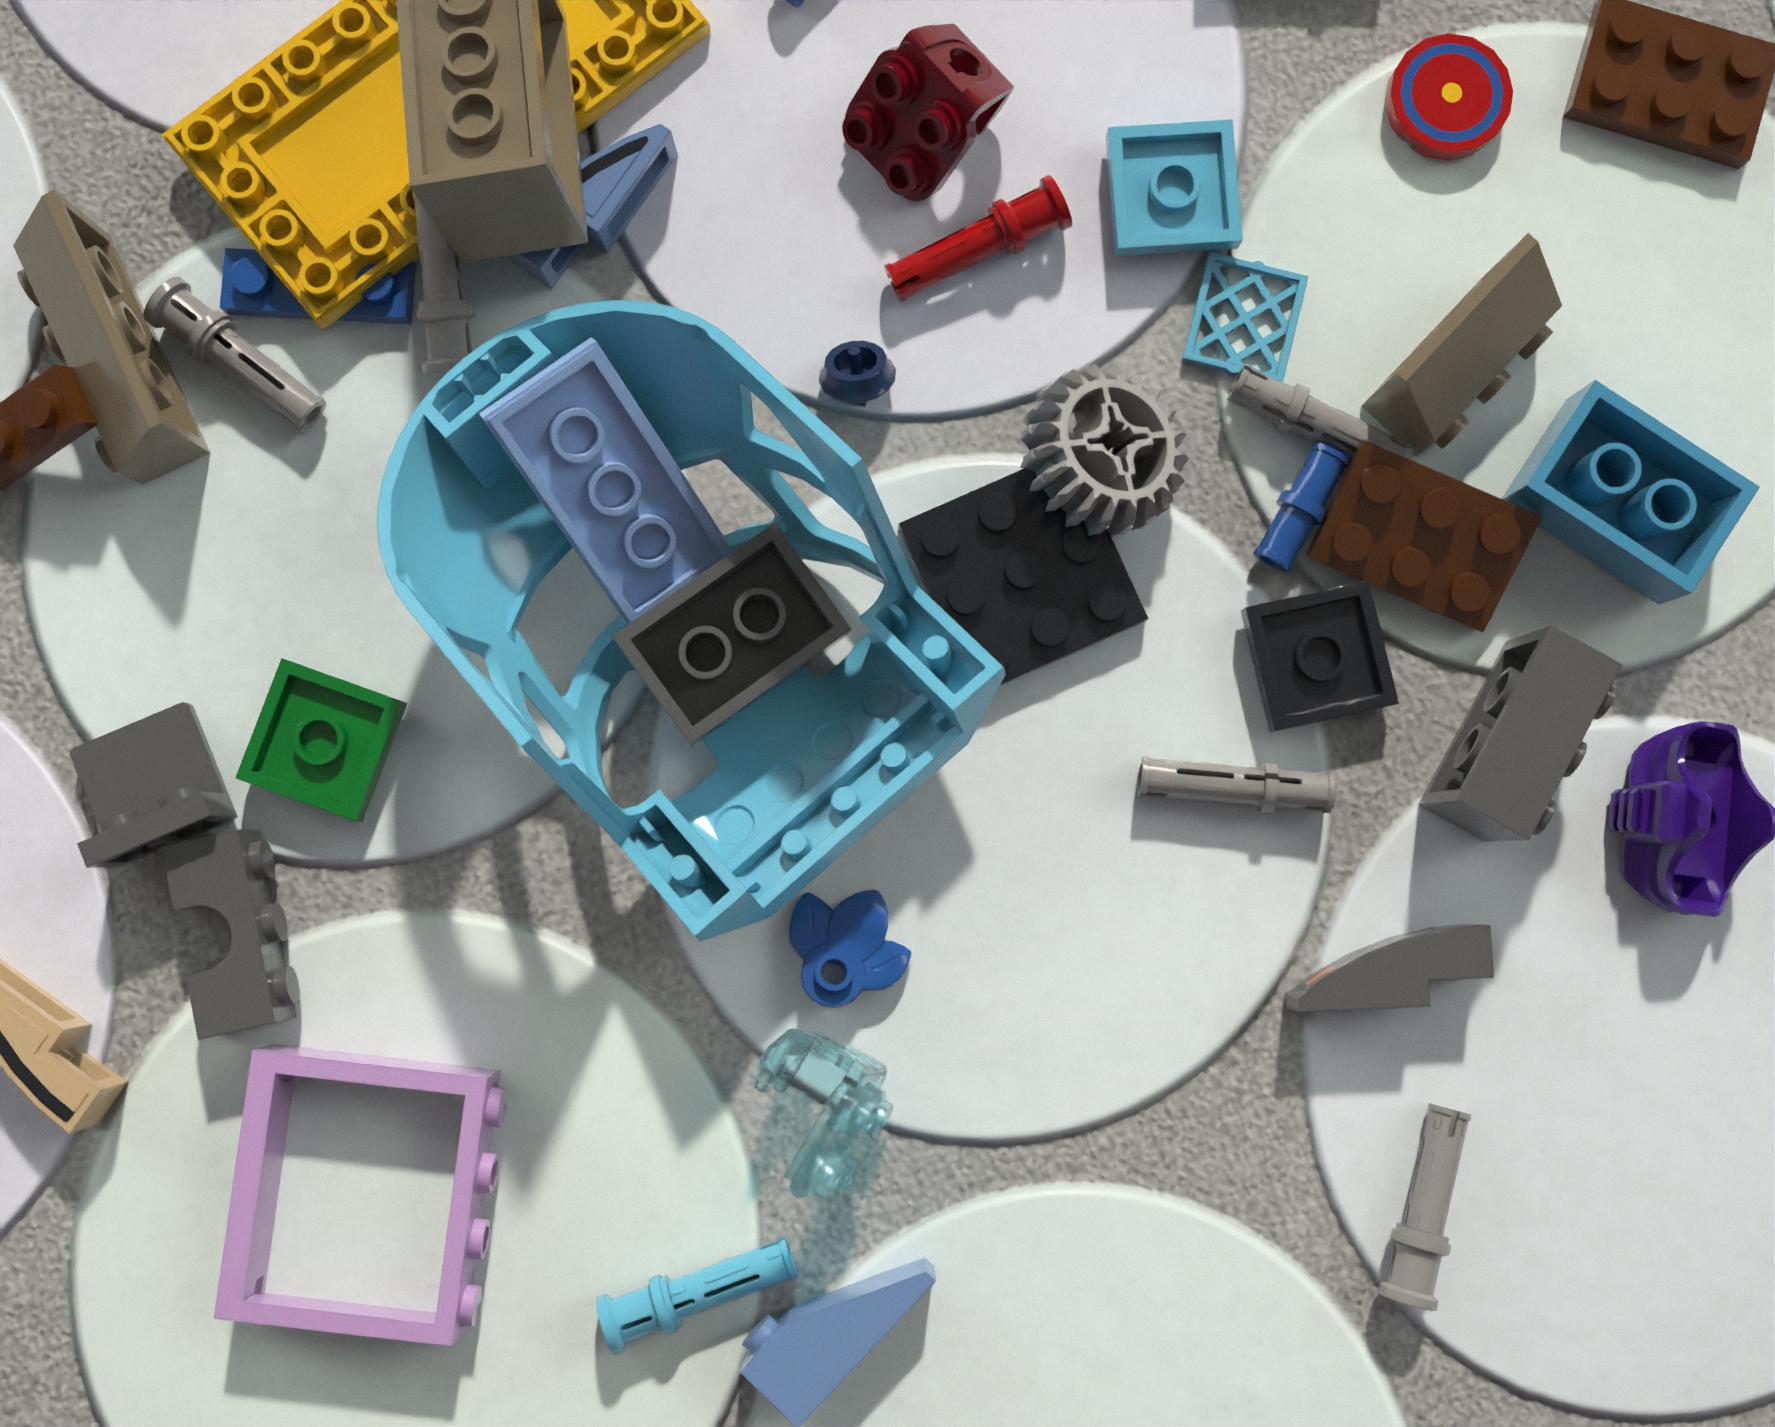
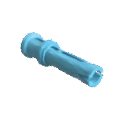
M783 1236L775 1242L735 1257L724 1259L716 1264L670 1280L667 1275L661 1276L658 1274L650 1277L649 1285L613 1299L608 1294L599 1296L596 1299V1306L600 1325L612 1354L617 1355L625 1352L627 1343L662 1330L667 1335L676 1333L678 1328L683 1326L684 1318L729 1301L737 1300L745 1295L785 1280L798 1278V1271L788 1241Z

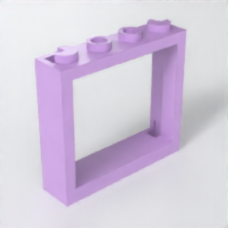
M278 1044L252 1050L214 1319L452 1347L465 1333L467 1326L473 1327L475 1325L477 1306L482 1299L481 1286L473 1285L476 1259H484L490 1238V1220L482 1219L485 1193H493L499 1169V1155L490 1153L493 1127L501 1128L507 1106L503 1105L505 1089L499 1088L501 1070ZM295 1076L465 1095L436 1313L264 1293Z

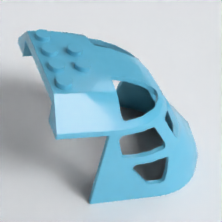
M604 300L556 309L530 318L505 330L464 357L429 391L410 416L388 459L381 482L377 506V534L379 551L385 572L395 593L521 748L622 848L700 942L770 918L968 745L1006 675L1004 667L918 586L863 459L732 338L715 325L681 309L654 302ZM591 337L597 341L680 470L712 460H721L774 513L775 517L771 521L745 526L725 535L724 537L733 551L775 522L801 559L850 567L884 584L875 603L858 617L866 633L850 653L829 673L823 676H816L806 666L703 738L702 741L716 755L718 765L717 769L697 786L671 802L658 789L644 802L625 809L618 807L612 801L603 780L600 731L613 690L627 671L635 670L612 637L625 628L627 623L619 614L595 639L576 668L566 695L561 696L517 628L538 584L572 549V545L479 415L480 412ZM751 392L768 406L801 450L764 434L755 427ZM778 471L802 479L831 497L857 522L864 532L869 546L856 538L822 525ZM461 648L482 656L492 684ZM524 694L563 740L569 758L560 760L544 742L528 712Z

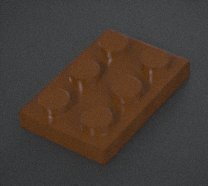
M1598 0L1592 11L1563 117L1740 169L1751 160L1775 72V43L1628 0Z
M1361 439L1327 509V515L1319 526L1306 554L1311 559L1362 581L1369 580L1370 584L1484 632L1543 517Z

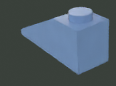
M924 1257L790 1306L777 1321L768 1314L754 1327L742 1343V1346L748 1351L744 1355L740 1373L794 1427H800L936 1282L934 1266Z

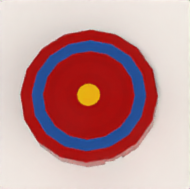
M1447 33L1425 38L1406 51L1388 80L1385 107L1390 126L1399 138L1403 135L1408 142L1414 145L1412 147L1413 150L1424 157L1450 161L1472 156L1496 137L1510 115L1513 87L1508 68L1492 48L1473 37Z

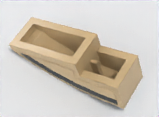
M0 959L1 1067L32 1103L67 1133L71 1134L98 1125L128 1081L77 1046L92 1025L89 1021Z

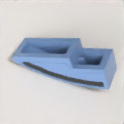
M662 124L655 125L619 140L580 163L588 240L608 253L678 156L670 129ZM584 244L509 255V258L514 264L552 289Z

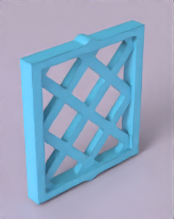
M1209 252L1182 361L1224 371L1229 376H1235L1244 365L1242 360L1260 351L1270 370L1266 372L1258 371L1283 382L1308 276L1266 266L1261 261L1249 262ZM1225 266L1245 271L1248 277L1230 286L1220 268ZM1211 276H1213L1222 292L1205 302ZM1269 277L1286 281L1290 287L1272 297L1262 278ZM1253 284L1264 303L1246 312L1236 294ZM1294 295L1287 321L1277 304ZM1227 299L1238 318L1220 327L1209 309ZM1270 310L1280 328L1262 338L1252 319ZM1201 317H1203L1212 333L1195 343ZM1244 325L1254 344L1236 353L1226 334ZM1284 336L1277 362L1267 345ZM1217 340L1229 359L1221 361L1202 356L1199 350Z

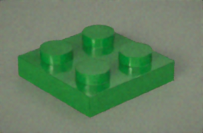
M281 658L235 778L352 821L363 822L407 703Z

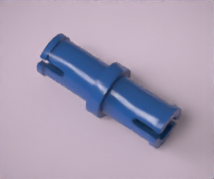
M1321 443L1313 444L1310 449L1311 452L1291 489L1283 490L1279 495L1276 504L1280 508L1260 545L1253 552L1257 559L1282 572H1290L1293 567L1292 563L1313 525L1320 526L1327 515L1323 507L1344 469L1350 463L1347 456L1328 445Z

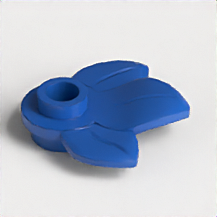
M866 890L855 893L840 902L835 910L819 897L809 892L803 894L797 901L789 925V942L794 951L804 961L801 969V984L806 995L814 1003L826 1008H840L853 1002L861 991L886 990L900 980L904 974L912 952L901 944L885 940L888 929V910L879 891ZM828 964H837L843 968L845 980L836 985L829 984L823 979L821 970Z

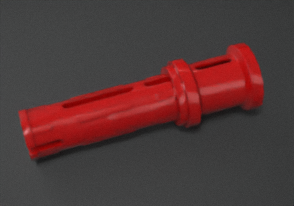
M1047 175L1039 180V187L1009 202L1003 199L993 202L992 207L988 208V216L892 264L884 265L887 277L892 280L890 284L896 296L902 303L908 297L1003 250L1007 254H1018L1025 250L1026 242L1056 227L1062 231L1072 227V217L1059 186L1051 175Z

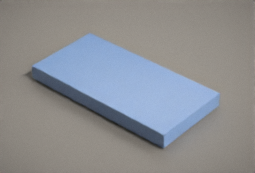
M592 337L479 413L627 625L733 552V549L601 347Z

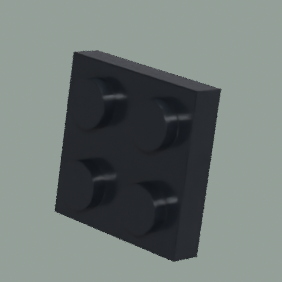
M1369 580L1253 605L1241 610L1270 733L1399 704Z

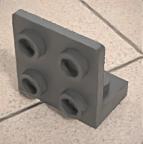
M181 702L74 747L70 751V757L100 833L77 843L86 868H120L160 851L162 846L179 843L238 818L194 706L190 703Z

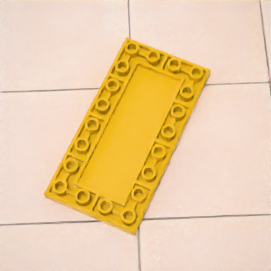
M341 0L162 134L166 142L322 330L364 298L361 294L388 272L394 275L420 256L415 203L409 181L396 0ZM559 0L567 21L577 133L580 134L710 34L709 22L690 0ZM368 264H377L355 281L356 275L362 267Z

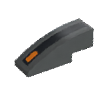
M1457 924L1430 927L1392 936L1350 952L1314 972L1284 994L1285 1008L1305 1012L1430 1007L1429 980L1494 978L1491 926L1484 924Z

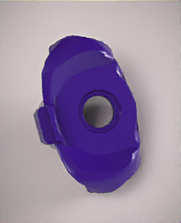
M1699 721L1677 726L1659 733L1638 746L1631 757L1629 789H1616L1611 794L1608 827L1614 833L1624 834L1621 872L1626 882L1640 895L1668 912H1677L1682 915L1695 914L1717 917L1723 912L1729 892L1739 874L1751 859L1774 839L1775 808L1761 795L1746 771L1741 756L1740 736L1737 728L1734 725Z

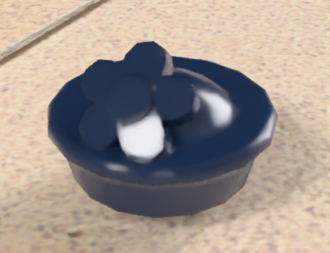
M864 340L849 341L836 346L825 357L824 367L820 371L819 384L823 392L832 399L850 405L854 404L865 407L868 401L877 399L889 391L895 382L896 368L892 361L887 358L883 348L877 344Z

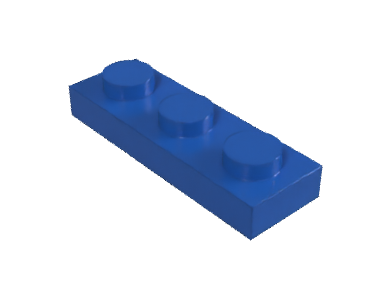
M225 248L219 307L228 315L313 319L256 249ZM414 261L408 263L394 275L388 272L361 294L364 298L336 321L411 325L416 270ZM368 264L362 267L357 273L355 281L377 264Z

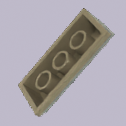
M55 190L42 195L13 245L23 267L22 270L17 272V276L29 299L36 306H41L49 325L43 327V333L50 348L61 361H66L68 367H73L98 422L96 428L100 436L94 439V444L103 463L113 473L119 472L143 485L209 454V448L153 327L144 320V308L110 235Z

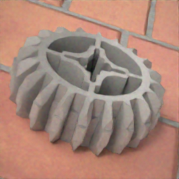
M1094 363L1089 367H1084L1079 372L1072 369L1070 372L1063 373L1053 384H1048L1037 394V399L1027 410L1022 420L1027 428L1021 433V438L1017 443L1030 451L1023 457L1020 468L1034 471L1037 475V478L1032 481L1029 491L1044 490L1050 497L1045 512L1062 508L1066 511V527L1077 526L1084 521L1088 536L1100 534L1107 530L1110 536L1113 537L1115 535H1123L1130 529L1133 531L1136 528L1141 529L1154 520V516H1159L1170 507V503L1174 501L1172 495L1177 493L1185 482L1179 472L1184 469V465L1189 458L1176 449L1182 444L1186 436L1185 433L1171 428L1170 422L1173 421L1176 411H1163L1157 404L1161 390L1147 394L1141 388V375L1129 377L1124 381L1118 365L1113 368H1107L1102 373L1100 368ZM1071 413H1074L1077 423L1072 429L1074 440H1069L1068 433ZM1136 460L1137 477L1133 487L1131 476L1136 473L1134 468V461Z

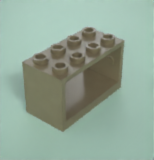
M396 0L410 187L461 262H472L588 243L567 21L560 1Z

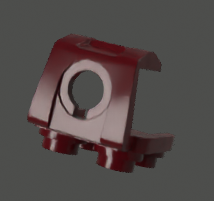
M956 24L918 27L910 30L898 47L887 49L878 56L849 103L842 124L843 136L847 144L851 148L858 150L880 173L892 192L915 202L926 200L943 187L973 144L976 133L978 135L982 134L1008 100L1014 86Z

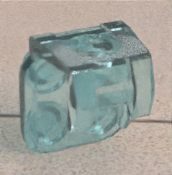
M792 1028L788 1029L770 1044L761 1056L754 1088L760 1092H768L774 1082L773 1089L779 1093H786L810 1050L846 1072L841 1083L828 1098L784 1178L791 1182L789 1193L796 1198H810L816 1194L820 1198L825 1199L831 1192L841 1196L853 1181L860 1167V1161L852 1157L853 1150L849 1147L853 1139L860 1140L865 1134L874 1139L883 1129L892 1113L894 1106L885 1100L886 1093L880 1089L886 1079L887 1067L872 1056L827 1035Z

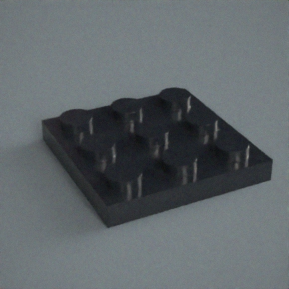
M1021 469L898 523V529L929 597L1004 667L1006 675L1000 686L1140 625L1149 619L1107 530L1100 534L1088 536L1084 521L1077 526L1066 527V511L1062 508L1045 512L1050 497L1044 490L1029 491L1032 481L1037 478V475L1034 471Z

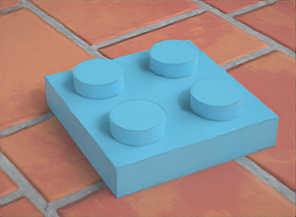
M1233 119L1108 127L1106 148L1115 256L1239 248L1243 239Z

